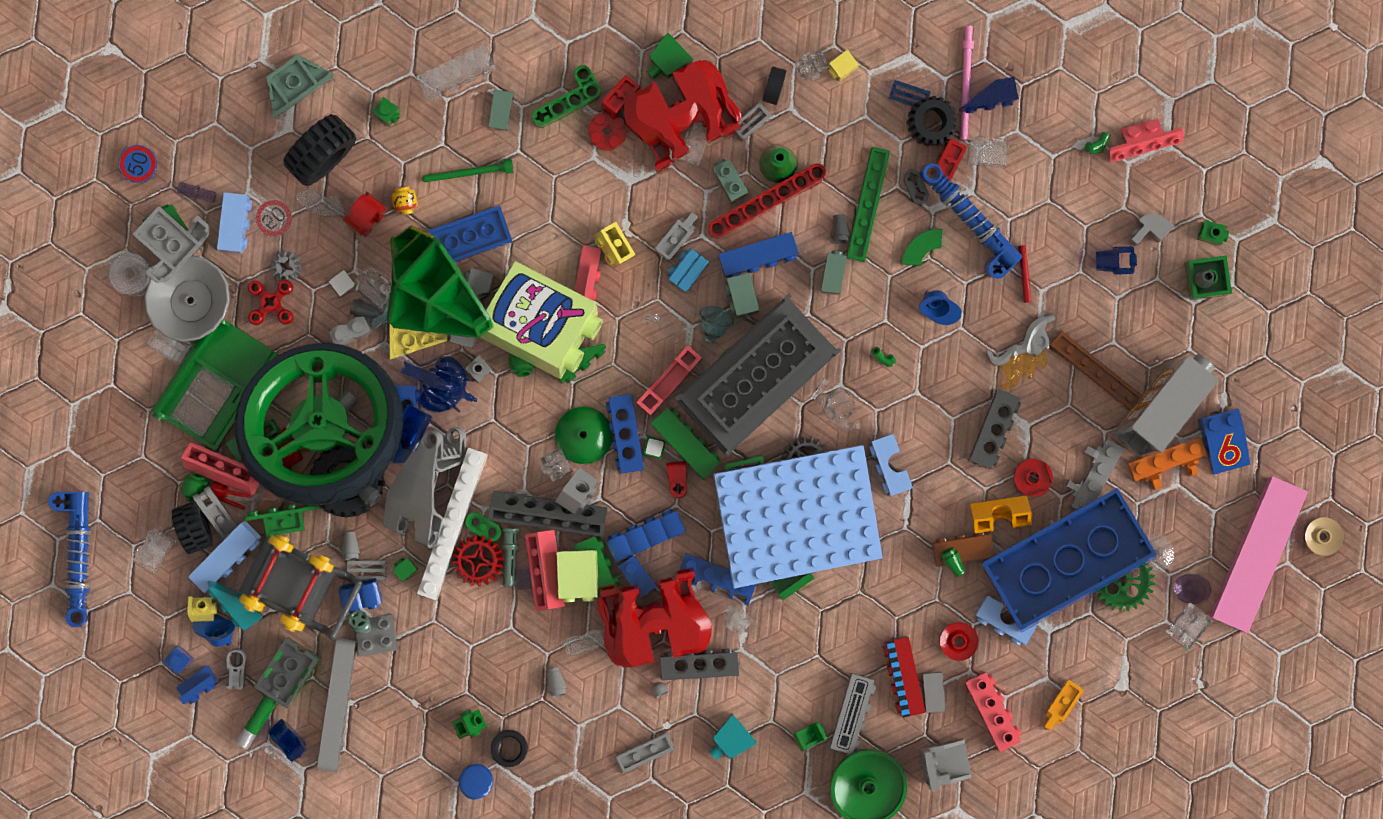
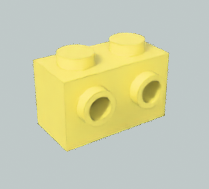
M617 222L594 235L596 245L602 249L606 262L612 268L635 255Z

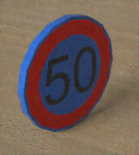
M134 145L123 151L118 165L125 179L134 183H142L153 177L157 168V160L149 148Z

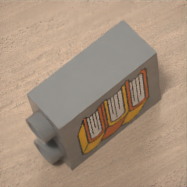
M1196 354L1193 358L1188 355L1168 363L1112 434L1141 458L1162 453L1219 380L1211 374L1215 369L1214 365L1199 354Z

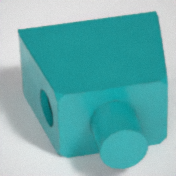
M732 714L712 737L717 745L709 753L715 760L724 753L729 759H732L754 746L757 742Z

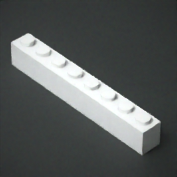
M471 448L467 449L443 518L439 540L433 547L417 593L419 595L438 600L453 557L452 554L455 551L488 454Z

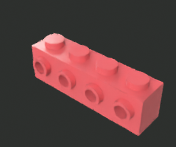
M190 442L181 457L184 468L245 494H250L252 497L259 486V482L250 475L244 464L237 460L229 459L220 453L210 451L201 445Z
M555 530L525 534L535 611L565 607L563 599H558V550Z
M984 671L964 681L997 750L1002 752L1020 743L1019 737L1022 735L1017 726L1013 727L1010 721L1013 717L1008 708L1004 709L1002 705L1004 699L1000 691H995L993 685L996 683L992 675H988Z

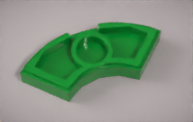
M933 229L918 235L906 248L901 265L921 266L922 260L928 252L933 249H941L943 229Z

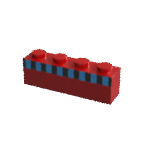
M909 637L885 641L886 645L883 646L884 656L889 658L890 664L887 665L889 676H893L894 683L891 684L893 695H897L898 702L895 703L897 714H901V717L904 718L925 713Z

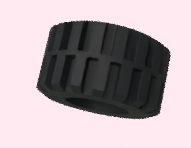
M936 96L926 97L917 102L908 113L909 119L907 124H909L908 132L912 133L911 137L913 139L916 138L919 144L924 143V146H936L948 140L956 131L955 127L958 124L956 122L957 114H954V106L951 107L948 100L944 101V98H936ZM928 110L937 112L941 117L942 126L937 132H930L923 125L922 117Z
M195 501L172 509L171 517L174 530L182 548L188 554L212 546L213 539L209 523Z

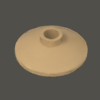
M1327 517L1317 518L1306 528L1305 542L1313 553L1328 556L1337 552L1342 546L1344 539L1343 530L1335 520ZM1321 533H1324L1326 536L1324 540H1321L1319 537Z

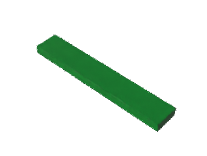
M871 147L846 255L847 259L865 262L890 154L889 150Z

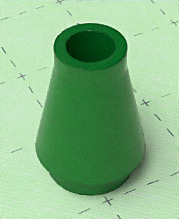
M950 547L940 554L942 557L941 561L953 572L955 577L965 573L958 550Z

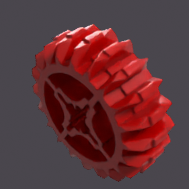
M474 535V541L468 536L467 544L461 540L460 543L463 547H455L456 550L460 551L459 554H452L453 557H458L457 561H452V564H458V567L453 569L454 572L461 571L457 577L461 578L464 575V583L471 579L470 586H474L475 581H477L479 587L482 586L481 580H484L486 585L489 584L487 579L489 577L492 581H495L496 578L492 574L500 575L501 572L496 570V568H503V565L498 564V560H504V557H498L497 555L502 553V549L495 550L498 543L491 546L492 538L485 542V535H482L481 541L478 540V535ZM479 544L474 555L464 554L470 546ZM484 546L491 551L493 561L484 557ZM480 553V559L487 563H479L476 567L475 562L473 563V560L468 558H477ZM462 560L472 564L471 575L464 569ZM482 566L492 567L486 575L477 577Z

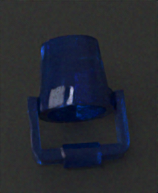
M1119 246L1113 247L1111 250L1096 252V271L1113 272L1115 275L1133 274L1135 272L1137 255L1134 253V247ZM1119 253H1130L1129 265L1131 268H1119Z

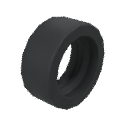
M772 66L763 102L774 105L778 104L787 70Z
M515 730L500 732L491 744L493 759L503 767L519 765L525 759L528 752V744L525 737ZM506 737L515 738L521 746L520 754L513 760L502 758L498 752L500 741Z

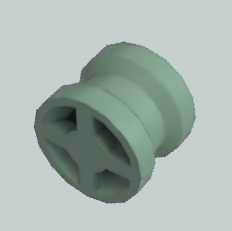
M357 610L349 616V623L355 633L363 634L369 630L371 623L364 611Z

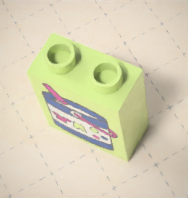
M515 261L486 310L494 328L480 338L561 379L566 369L573 373L577 370L584 356V352L579 350L581 343L585 337L591 340L596 337L603 319L597 317L596 302Z

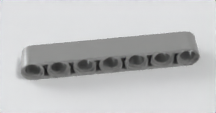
M337 638L317 770L338 771L357 640Z

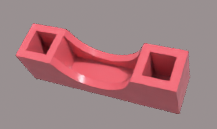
M687 345L668 369L636 403L652 416L702 360V357Z

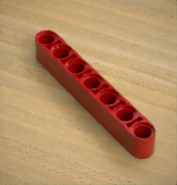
M813 164L715 219L709 225L710 236L715 239L722 238L820 183L826 175L825 167L822 164ZM820 169L822 176L819 178L814 177L812 170ZM802 178L805 180L806 185L798 187L795 184V180ZM782 187L789 190V194L785 197L781 196L778 192ZM770 197L773 203L770 206H765L762 203V199ZM753 206L756 209V213L748 215L745 212L746 207ZM732 215L737 216L739 223L736 225L730 224L729 217ZM720 225L723 231L720 234H715L712 231V227Z

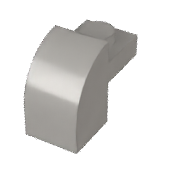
M1145 215L1136 221L1141 228L1137 226L1130 234L1132 238L1129 242L1135 246L1147 233L1157 242H1160L1174 226L1161 215Z

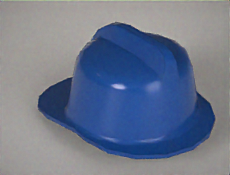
M926 290L923 301L919 305L921 314L941 325L954 324L961 318L962 311L960 307L949 300L947 295L940 290Z
M214 614V621L193 622L192 628L197 635L205 638L209 644L214 647L231 645L235 625L232 621Z

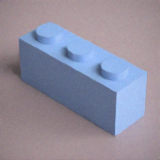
M223 193L217 250L243 254V250L247 249L248 240L245 238L246 230H249L250 220L247 219L248 211L250 212L252 208V200H249V196Z

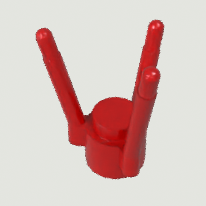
M213 482L211 486L219 501L242 510L245 509L244 506L224 497H227L228 494L246 498L251 497L250 494L231 491L228 486L219 482Z

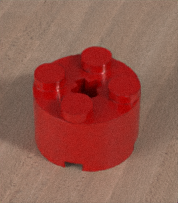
M366 192L365 195L362 194L350 207L351 214L349 216L345 214L343 221L360 236L367 237L372 231L371 227L375 222L377 224L380 223L384 218L386 209L381 202L369 192Z

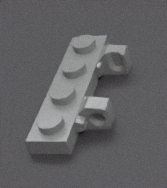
M1106 439L1102 448L1098 446L1097 449L1086 446L1083 453L1093 458V465L1085 480L1081 481L1080 484H1076L1068 479L1065 487L1074 491L1072 496L1075 497L1070 507L1078 510L1098 498L1124 450L1123 447Z

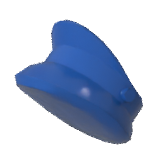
M469 765L459 777V788L469 799L483 798L492 788V774L484 765Z

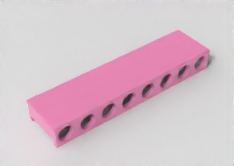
M1273 476L1267 479L1209 617L1249 633L1308 491Z

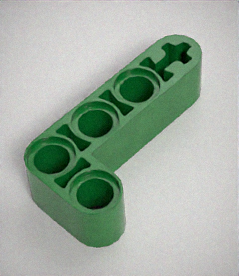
M580 65L574 71L578 88L533 112L532 119L537 127H547L600 98V87L588 66ZM586 71L588 77L580 79L578 77L579 72ZM595 88L597 93L594 96H589L587 90ZM574 96L580 98V102L577 105L570 103V99ZM556 105L563 107V111L559 114L553 112V108ZM546 110H550L552 118H550L549 115H547L548 113ZM538 115L545 116V121L541 122L538 120Z

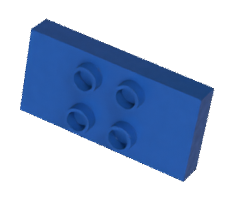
M1116 488L983 562L982 567L1020 633L1152 561L1157 557V553L1120 491Z

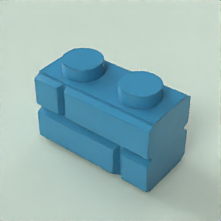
M692 248L689 251L684 250L678 258L681 260L677 266L673 265L667 272L669 275L667 280L684 293H687L709 264L708 260Z

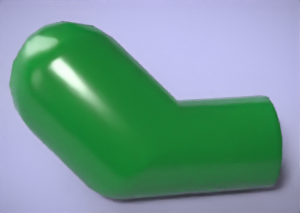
M1101 132L1098 141L1085 144V151L1093 155L1104 151L1110 134Z

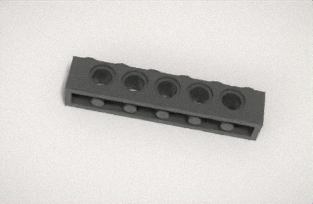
M493 491L489 509V520L603 537L607 507L586 504L583 510L578 509L573 514L555 502L556 500Z

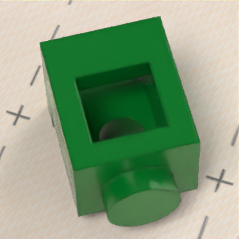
M1204 220L1201 223L1197 240L1220 246L1223 242L1227 241L1229 231H1226V225ZM1213 229L1218 230V236L1213 235Z

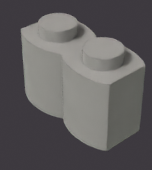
M356 317L349 321L347 325L336 326L329 334L334 344L347 346L355 339L368 336L372 329L367 318Z

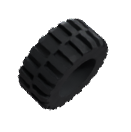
M330 114L325 116L304 132L295 144L291 146L283 159L284 166L302 185H313V183L318 182L319 179L333 170L348 154L355 144V133L337 115Z
M335 446L323 451L320 457L315 459L314 466L310 469L309 475L331 473L337 465L346 462L351 463L357 458L356 451L342 446ZM384 473L371 485L379 490L381 496L383 494V486H385ZM358 495L354 498L336 501L332 504L318 505L327 513L338 517L360 516L372 508L369 505H365Z

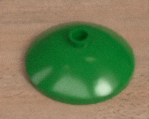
M577 407L569 410L560 418L555 430V441L559 451L565 458L574 463L590 464L598 461L608 452L612 443V433L608 419L600 411L591 407ZM582 431L587 433V437L584 439L580 438Z

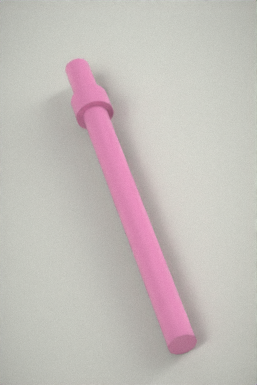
M965 26V38L962 41L964 59L960 140H967L971 52L974 49V41H972L973 26Z

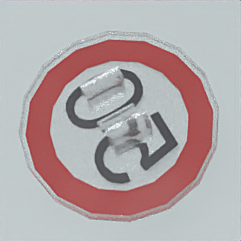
M270 199L261 203L256 209L254 216L255 225L258 230L270 237H277L286 233L291 227L293 220L289 206L277 199Z

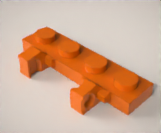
M1201 437L1165 449L1162 453L1130 462L1128 467L1134 481L1145 478L1146 482H1151L1153 490L1163 487L1159 478L1162 475V471L1181 465V467L1186 466L1189 477L1199 474L1195 465L1199 463L1197 458L1203 457L1207 453Z

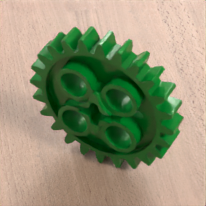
M1146 563L1139 567L1140 575L1133 578L1129 573L1126 574V579L1140 580L1141 584L1125 583V586H1121V582L1114 581L1112 583L1116 584L1119 589L1116 594L1108 593V585L1095 593L1102 594L1099 600L1106 599L1105 606L1112 603V610L1116 605L1119 606L1120 612L1123 607H1126V610L1129 611L1131 605L1137 609L1136 603L1139 602L1141 605H1144L1142 599H1150L1146 595L1147 592L1153 593L1149 586L1155 585V583L1150 582V579L1154 578L1155 575H1149L1153 568H1146L1148 564ZM1129 586L1137 587L1138 593L1136 596L1130 597L1127 594Z

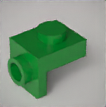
M819 722L812 723L792 734L801 752L827 739L825 729Z

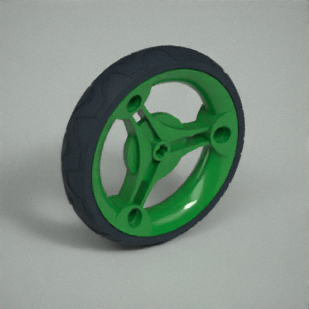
M314 343L295 347L267 362L246 386L238 403L235 416V438L238 452L250 475L262 487L274 495L290 502L305 505H324L343 501L371 486L380 478L392 462L398 450L403 431L402 404L391 377L368 355L362 354L361 351L333 343ZM338 374L358 383L371 401L374 411V427L364 433L348 425V416L344 407L339 401L330 397L329 380H332ZM305 376L309 380L307 398L300 402L292 412L290 426L279 436L269 440L264 436V422L272 401L284 387L296 379ZM316 382L322 383V395H316ZM347 433L358 438L357 444L344 439L345 434ZM294 438V441L290 442L289 444H287L279 450L277 449L279 446ZM373 444L371 448L365 449L367 445ZM335 446H342L356 451L357 458L347 466L322 475H305L293 472L283 466L282 460L287 455L303 448L309 451L321 452ZM269 452H273L272 455L265 457Z

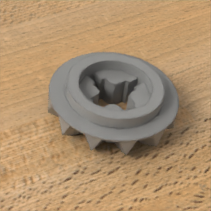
M284 251L272 259L270 268L276 279L279 281L289 280L291 282L300 275L302 265L300 259L294 253ZM289 261V266L293 271L286 270L283 272V267L279 263L286 264Z

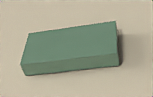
M494 90L489 128L508 131L513 92Z

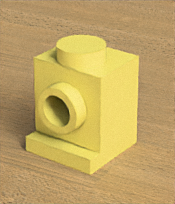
M188 596L187 614L191 622L214 621V614H217L218 606L212 597L193 598Z

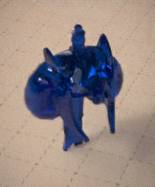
M442 356L437 360L435 367L429 371L404 361L405 368H402L401 373L418 379L419 382H423L424 391L421 394L420 403L427 411L441 413L454 409L460 412L456 405L461 399L477 402V398L471 393L466 392L467 381L474 382L475 380L466 376L462 364L457 359L450 356Z

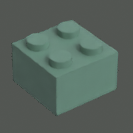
M750 273L727 278L724 289L726 296L731 297L732 302L729 303L731 315H735L736 319L759 313Z

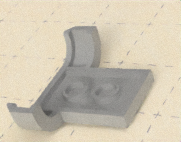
M158 206L133 233L140 242L161 259L159 263L154 267H150L145 272L156 283H164L174 276L208 237L209 225L198 215L192 220L193 223L187 231Z

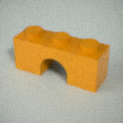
M1027 496L970 504V518L974 533L994 531L993 522L1001 518L1009 520L1013 528L1032 525L1031 508Z

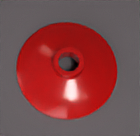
M955 622L948 625L940 636L941 649L952 660L963 661L969 659L978 648L979 640L976 631L970 625L963 622ZM958 637L962 639L960 645L955 643V639Z

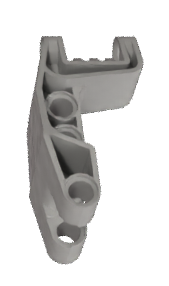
M461 427L450 428L444 438L441 432L437 430L428 431L424 434L401 467L386 494L384 527L403 534L408 529L410 521L415 522L414 538L416 542L429 548H433L437 544L443 524V517L434 509V488L439 472L463 463L466 455V433ZM455 431H457L459 434L458 441H456L453 437V433ZM432 434L436 437L435 444H432L430 441Z

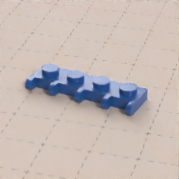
M687 553L685 554L680 570L693 567L695 572L693 585L696 586L699 579L713 584L711 592L714 593L716 586L731 591L729 599L733 598L734 593L747 597L745 605H749L756 584L733 588L729 569Z

